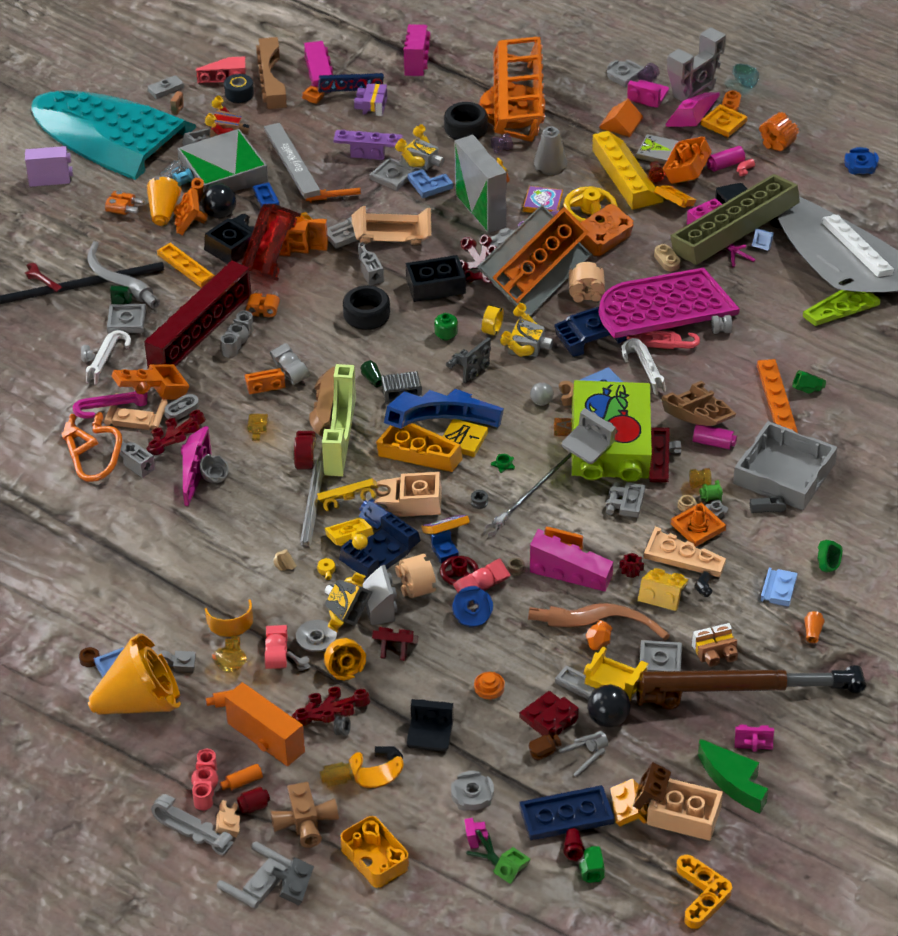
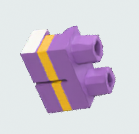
M367 83L366 88H358L357 98L355 97L354 109H362L363 114H366L368 111L376 112V116L382 117L388 98L387 85Z

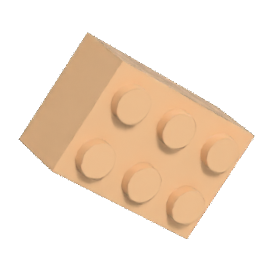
M669 779L663 801L659 803L652 799L649 804L647 825L711 841L722 806L723 792Z

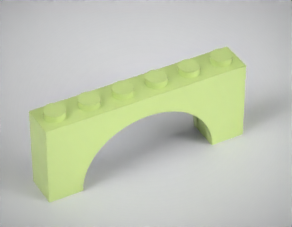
M336 364L331 427L330 429H324L322 439L325 476H343L356 402L355 365Z

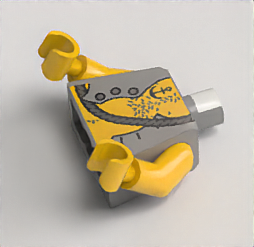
M420 124L414 128L413 134L419 138H416L407 145L403 138H400L395 144V149L402 152L401 165L420 170L423 169L424 171L433 165L438 167L443 165L444 158L438 156V147L430 144L427 136L423 135L426 130L424 125Z
M520 302L513 310V314L522 318H518L512 333L509 331L502 333L500 343L505 346L508 344V354L518 355L519 357H536L541 348H552L553 339L545 337V328L537 324L528 313L525 314L526 305Z

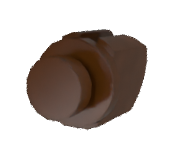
M548 734L530 741L531 757L539 761L557 752L555 746H562L558 735L556 734L551 738Z

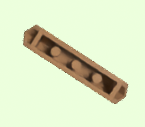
M335 367L322 374L314 387L317 390L316 400L318 402H314V410L310 413L309 420L313 430L322 437L324 429H330Z

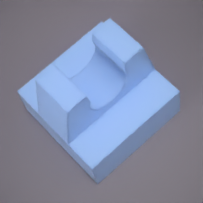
M755 229L752 246L770 250L774 233Z

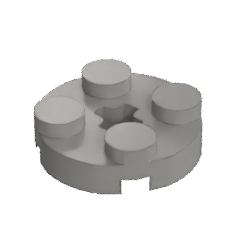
M463 772L451 784V797L462 811L486 808L492 803L494 784L488 776L487 778L482 776L481 772ZM470 788H473L474 791H477V792H475V793H470V792H469V789H470Z

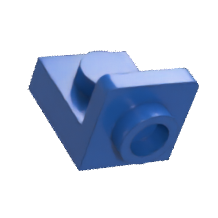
M370 499L368 502L365 500L359 508L361 511L359 517L376 529H379L381 517L389 512L376 504L374 499Z
M450 530L431 535L432 549L440 563H443L450 557L459 556V552L451 540Z

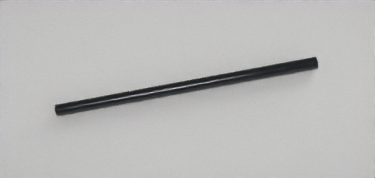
M163 262L115 272L135 277L163 271L164 265ZM96 275L57 283L62 287L57 292L49 286L4 294L0 295V304L110 281Z

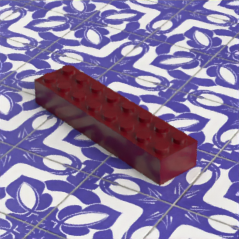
M230 261L205 286L181 306L177 312L170 316L163 325L158 327L150 337H147L144 341L147 367L149 368L150 364H174L176 367L251 295L249 267Z

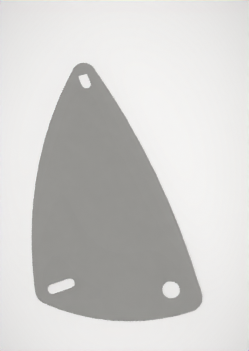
M799 196L800 203L777 216L783 230L798 252L834 288L858 292L898 291V250L843 219L894 268L893 275L877 277L822 224L823 217L836 214ZM819 254L820 256H822L828 262H830L839 270H841V272L835 271L825 262L816 257V255ZM848 278L854 280L847 285L839 284V282Z

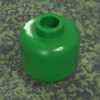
M450 313L438 315L434 321L436 336L442 340L454 338L458 333L457 318Z

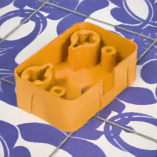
M368 816L341 833L342 853L348 857L373 887H383L408 871V851L377 817ZM368 858L372 861V864L367 867L362 859Z

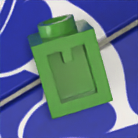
M512 847L501 855L493 872L511 884L517 873L528 866L531 859Z

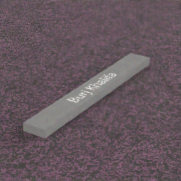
M275 123L264 126L266 135L304 199L321 195L318 185L282 125Z

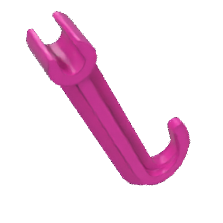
M135 391L81 399L74 403L73 413L79 418L87 419L94 418L95 413L83 412L81 410L129 403L145 406L147 405L148 392L137 394Z

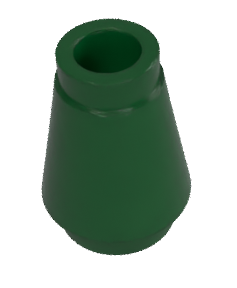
M372 360L364 362L360 367L361 374L374 387L382 386V376L377 363Z

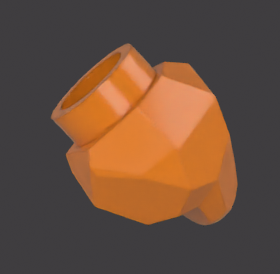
M599 620L597 624L588 629L586 638L590 649L600 650L603 646L610 644L613 628L608 623Z

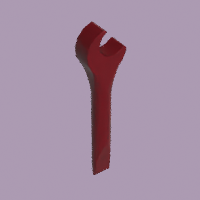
M36 263L26 265L29 271L25 272L28 279H38L56 292L62 288L43 275Z

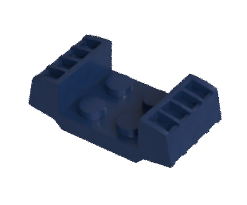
M599 307L570 315L566 320L554 324L556 335L572 357L584 355V343L611 335L600 320ZM626 336L614 338L617 343L628 340Z
M389 512L381 517V529L368 538L366 548L362 550L354 548L350 539L341 547L339 560L352 568L353 571L365 575V579H367L380 566L385 565L387 570L408 555L410 550L421 541L419 532Z

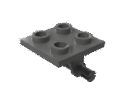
M487 337L469 353L465 349L458 354L455 353L452 359L446 362V366L449 369L456 364L463 366V383L466 384L489 366L491 338Z

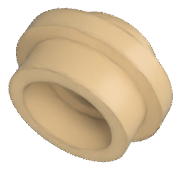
M683 495L678 500L677 507L680 511L685 512L694 507V505L696 506L697 502L693 496Z

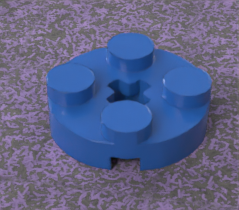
M864 147L851 149L850 153H846L844 158V165L849 169L848 172L850 174H873L879 162L877 153L874 152L873 154L869 152L868 148Z
M468 586L461 589L455 596L452 603V611L454 617L461 625L478 627L490 618L493 611V601L491 596L481 588ZM471 601L478 605L475 612L467 608Z

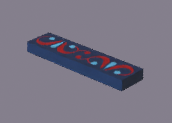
M383 73L319 75L318 92L357 91L358 88H366L367 83L383 84L384 75Z

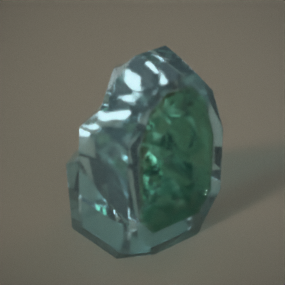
M736 64L732 67L734 77L743 86L752 89L756 86L759 80V71L756 68L746 64Z

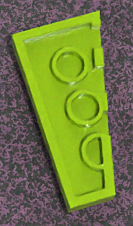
M839 290L803 311V318L814 326H818L880 305V299L870 292Z

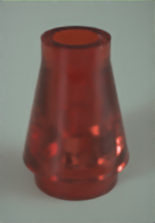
M654 161L650 164L648 176L651 181L658 183L665 178V172L660 164Z

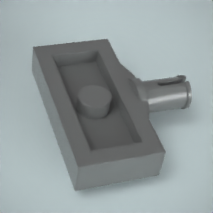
M296 857L293 858L286 872L274 866L270 875L282 880V889L279 896L300 905L314 866Z

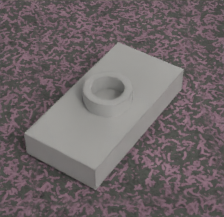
M175 75L149 85L147 88L148 92L157 99L184 88V83Z

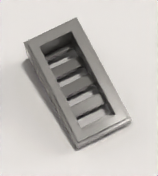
M210 128L185 133L182 145L186 146L210 138Z

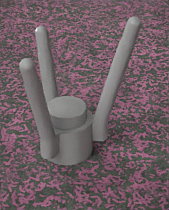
M599 731L595 734L575 739V744L559 749V753L583 745H587L590 751L596 752L574 773V776L577 777L596 758L606 753L604 748L608 746V739L602 731Z

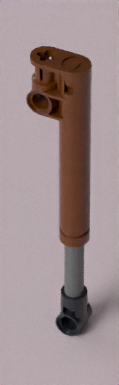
M857 665L849 666L845 670H831L830 673H786L785 670L641 671L636 690V700L638 706H642L643 703H655V705H662L665 709H674L680 704L682 692L785 691L787 687L831 686L832 689H848L852 693H860L866 689L867 685L863 670Z

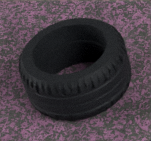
M473 102L453 104L444 114L446 134L454 140L474 135L476 139L481 138L488 129L486 110Z
M364 285L353 288L346 293L343 299L344 319L352 327L361 330H371L382 326L390 317L389 296L384 290L375 286ZM364 305H371L376 307L370 310L358 309V307Z

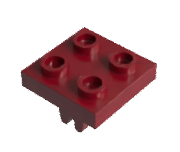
M379 627L378 631L373 630L372 639L382 640L381 659H386L388 641L402 642L401 661H406L408 643L418 644L419 636L413 635L414 631L399 629V633H394V629Z

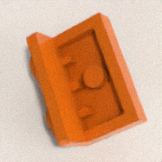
M281 368L244 375L249 394L286 388L285 375Z

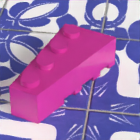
M408 24L404 47V76H424V70L428 68L431 32L428 31L427 25Z
M537 529L530 544L531 573L606 592L613 576V561L590 551L585 553L579 546L574 544L569 546L560 542L561 538L556 536L551 538L544 535V531Z

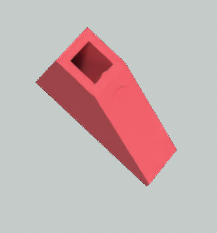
M228 57L196 68L197 83L224 82L226 78L234 74L246 75L245 57Z

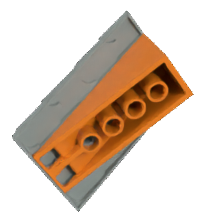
M541 205L477 267L516 307L520 302L526 305L525 314L528 313L531 316L569 277V270L571 268L573 270L576 264L584 262L591 255L580 243L589 231L565 207L553 216Z

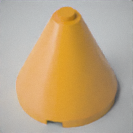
M139 633L128 641L94 689L88 702V706L93 713L105 715L171 712L180 707V701L176 703V699L180 697V691L175 677L162 653L157 655L151 649L155 644L146 635Z

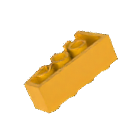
M413 423L408 424L402 429L390 425L376 441L379 457L453 472L463 459L460 444Z

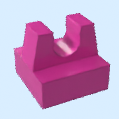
M473 818L464 819L470 849L479 848L481 840L476 833L477 830L481 831L486 840L489 839L485 822L474 823Z

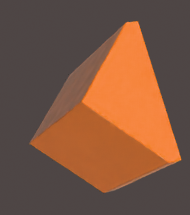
M627 99L611 109L600 124L599 129L630 137L642 121L643 115Z

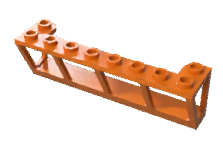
M540 37L499 40L493 53L494 133L533 142L534 137L538 136L539 125L543 123L545 118L543 113L545 106L543 103L544 93H542L544 74L542 73L543 64L541 63L543 59V54H541L543 45L541 44ZM535 42L529 56H515L507 53V45ZM521 61L527 63V68L532 69L533 67V75L508 77V63ZM533 80L534 95L508 97V82ZM534 100V114L508 115V102ZM534 119L529 136L505 130L507 122Z

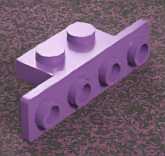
M336 130L334 143L350 144L352 158L384 160L385 147H395V144L402 138V135Z

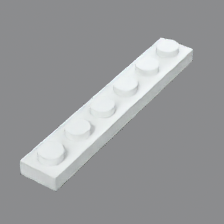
M831 215L823 217L822 224L877 277L893 275L894 268L840 216Z

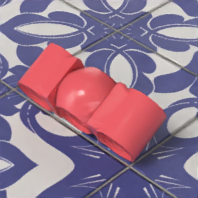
M501 558L486 565L485 568L482 567L472 574L459 579L453 586L457 593L468 586H477L486 591L490 587L503 582L511 575Z
M287 625L266 626V669L287 668Z
M202 749L197 753L196 770L191 778L194 806L201 811L212 807L214 789L219 780L216 773V754L211 749Z

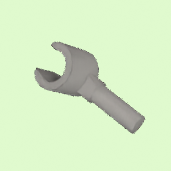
M290 651L287 652V656L296 662L299 671L311 668L308 664L310 660L307 656L299 658Z

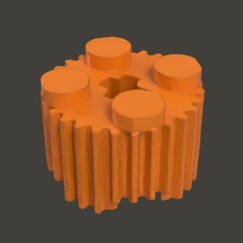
M778 112L759 127L762 139H764L763 145L767 149L783 151L795 142L796 135L799 133L798 125L791 123L792 121L787 118L786 113Z

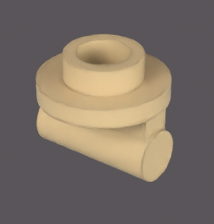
M287 549L275 554L274 565L280 571L292 570L297 566Z

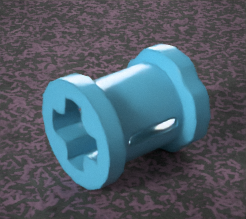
M189 168L179 174H172L179 187L183 184L191 183L194 179Z

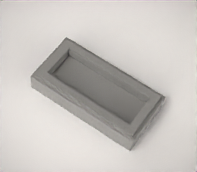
M565 666L555 678L556 684L587 700L596 689L584 684L586 675L568 666Z

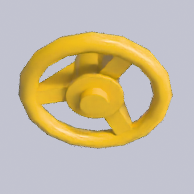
M587 186L572 190L565 197L563 206L579 222H582L585 218L576 215L571 210V207H580L581 211L585 214L593 215L601 210L600 202L607 199L610 204H615L616 206L617 202L604 189ZM601 219L598 222L603 223L605 220Z

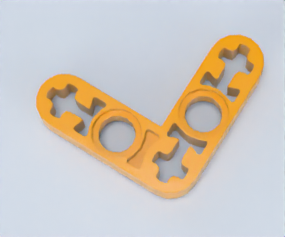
M682 855L677 859V873L704 891L685 911V924L692 929L702 927L731 897L732 884L728 879L693 856ZM706 874L710 879L702 881L698 876ZM711 900L714 902V905L707 907L702 902Z

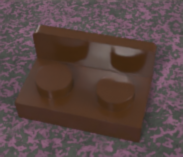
M652 762L640 779L632 807L641 810L645 803L649 804L652 799L661 803L665 796L671 771Z

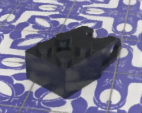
M241 214L233 219L227 218L205 233L204 250L226 264L230 261L237 262L254 250V246L268 231V227L265 225L248 226L250 216L247 214Z

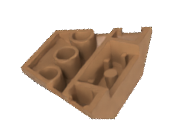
M702 381L692 384L690 390L685 393L676 395L672 392L662 396L661 399L665 412L680 420L697 425H717L736 415L725 402L714 397L715 393L712 390L708 392L704 388L705 383Z

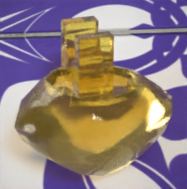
M231 636V639H225V648H218L213 652L212 660L221 671L232 673L246 663V653L240 648V637Z

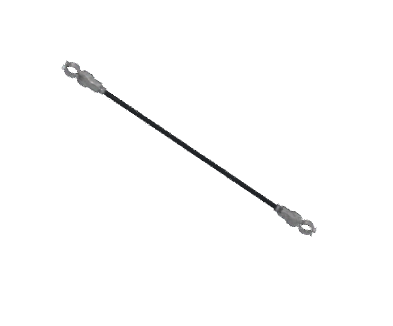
M570 452L514 506L496 516L492 524H487L483 531L484 535L487 528L493 527L496 530L489 531L488 537L495 535L497 529L505 525L512 512L572 457V453Z

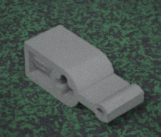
M363 242L358 243L361 272L368 285L384 282V268L376 254L367 251Z
M115 436L112 437L113 450L116 442ZM122 441L119 455L123 457L124 465L142 478L155 469L154 457L151 453L136 443H125Z

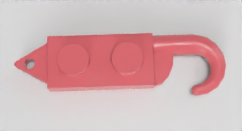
M656 330L626 336V339H640L646 347L691 349L697 347L700 343V338L695 333H688V336L695 339L692 342L682 341L681 336L673 331Z

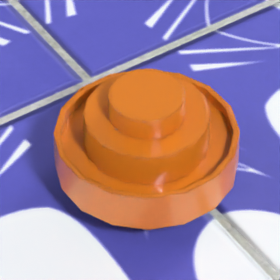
M484 672L478 675L474 682L475 693L479 697L489 700L500 697L505 689L503 677L495 672Z

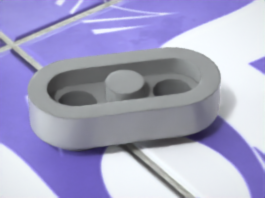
M186 394L165 406L166 418L179 420L192 411L197 410L199 407L198 397L193 394Z

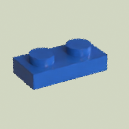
M269 182L253 186V192L263 212L280 208V203Z

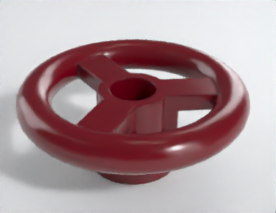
M453 556L441 564L440 576L446 583L453 585L458 580L449 577L455 575L465 577L471 574L467 572V563L472 566L473 572L478 570L479 567L469 557ZM451 564V570L446 571L447 566Z

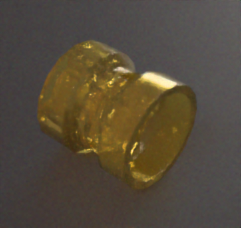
M703 468L701 471L690 469V487L698 488L703 486V484L711 485L710 468Z

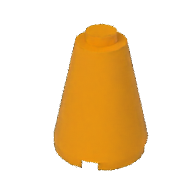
M160 177L159 180L151 179L147 184L151 219L157 226H164L169 223L178 202L181 186H178L176 180L168 177Z

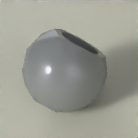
M539 382L532 387L530 396L535 404L546 405L552 401L554 392L549 384Z

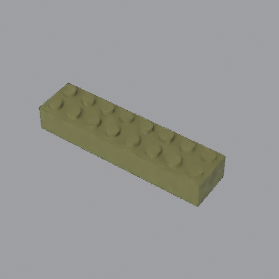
M776 174L769 176L670 235L673 251L676 255L695 265L701 263L800 203L798 185Z

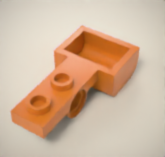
M150 364L148 370L122 369L113 370L112 378L119 387H133L137 394H145L151 387H154L163 400H176L186 395L190 387L174 364Z

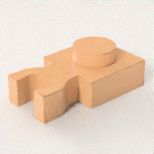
M222 800L219 806L220 811L216 817V833L222 834L227 832L232 837L238 836L240 816L235 815L238 804L234 803L230 809L226 806V801Z

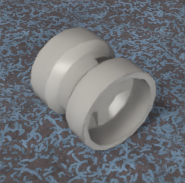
M725 315L724 317L712 316V333H732L731 315Z

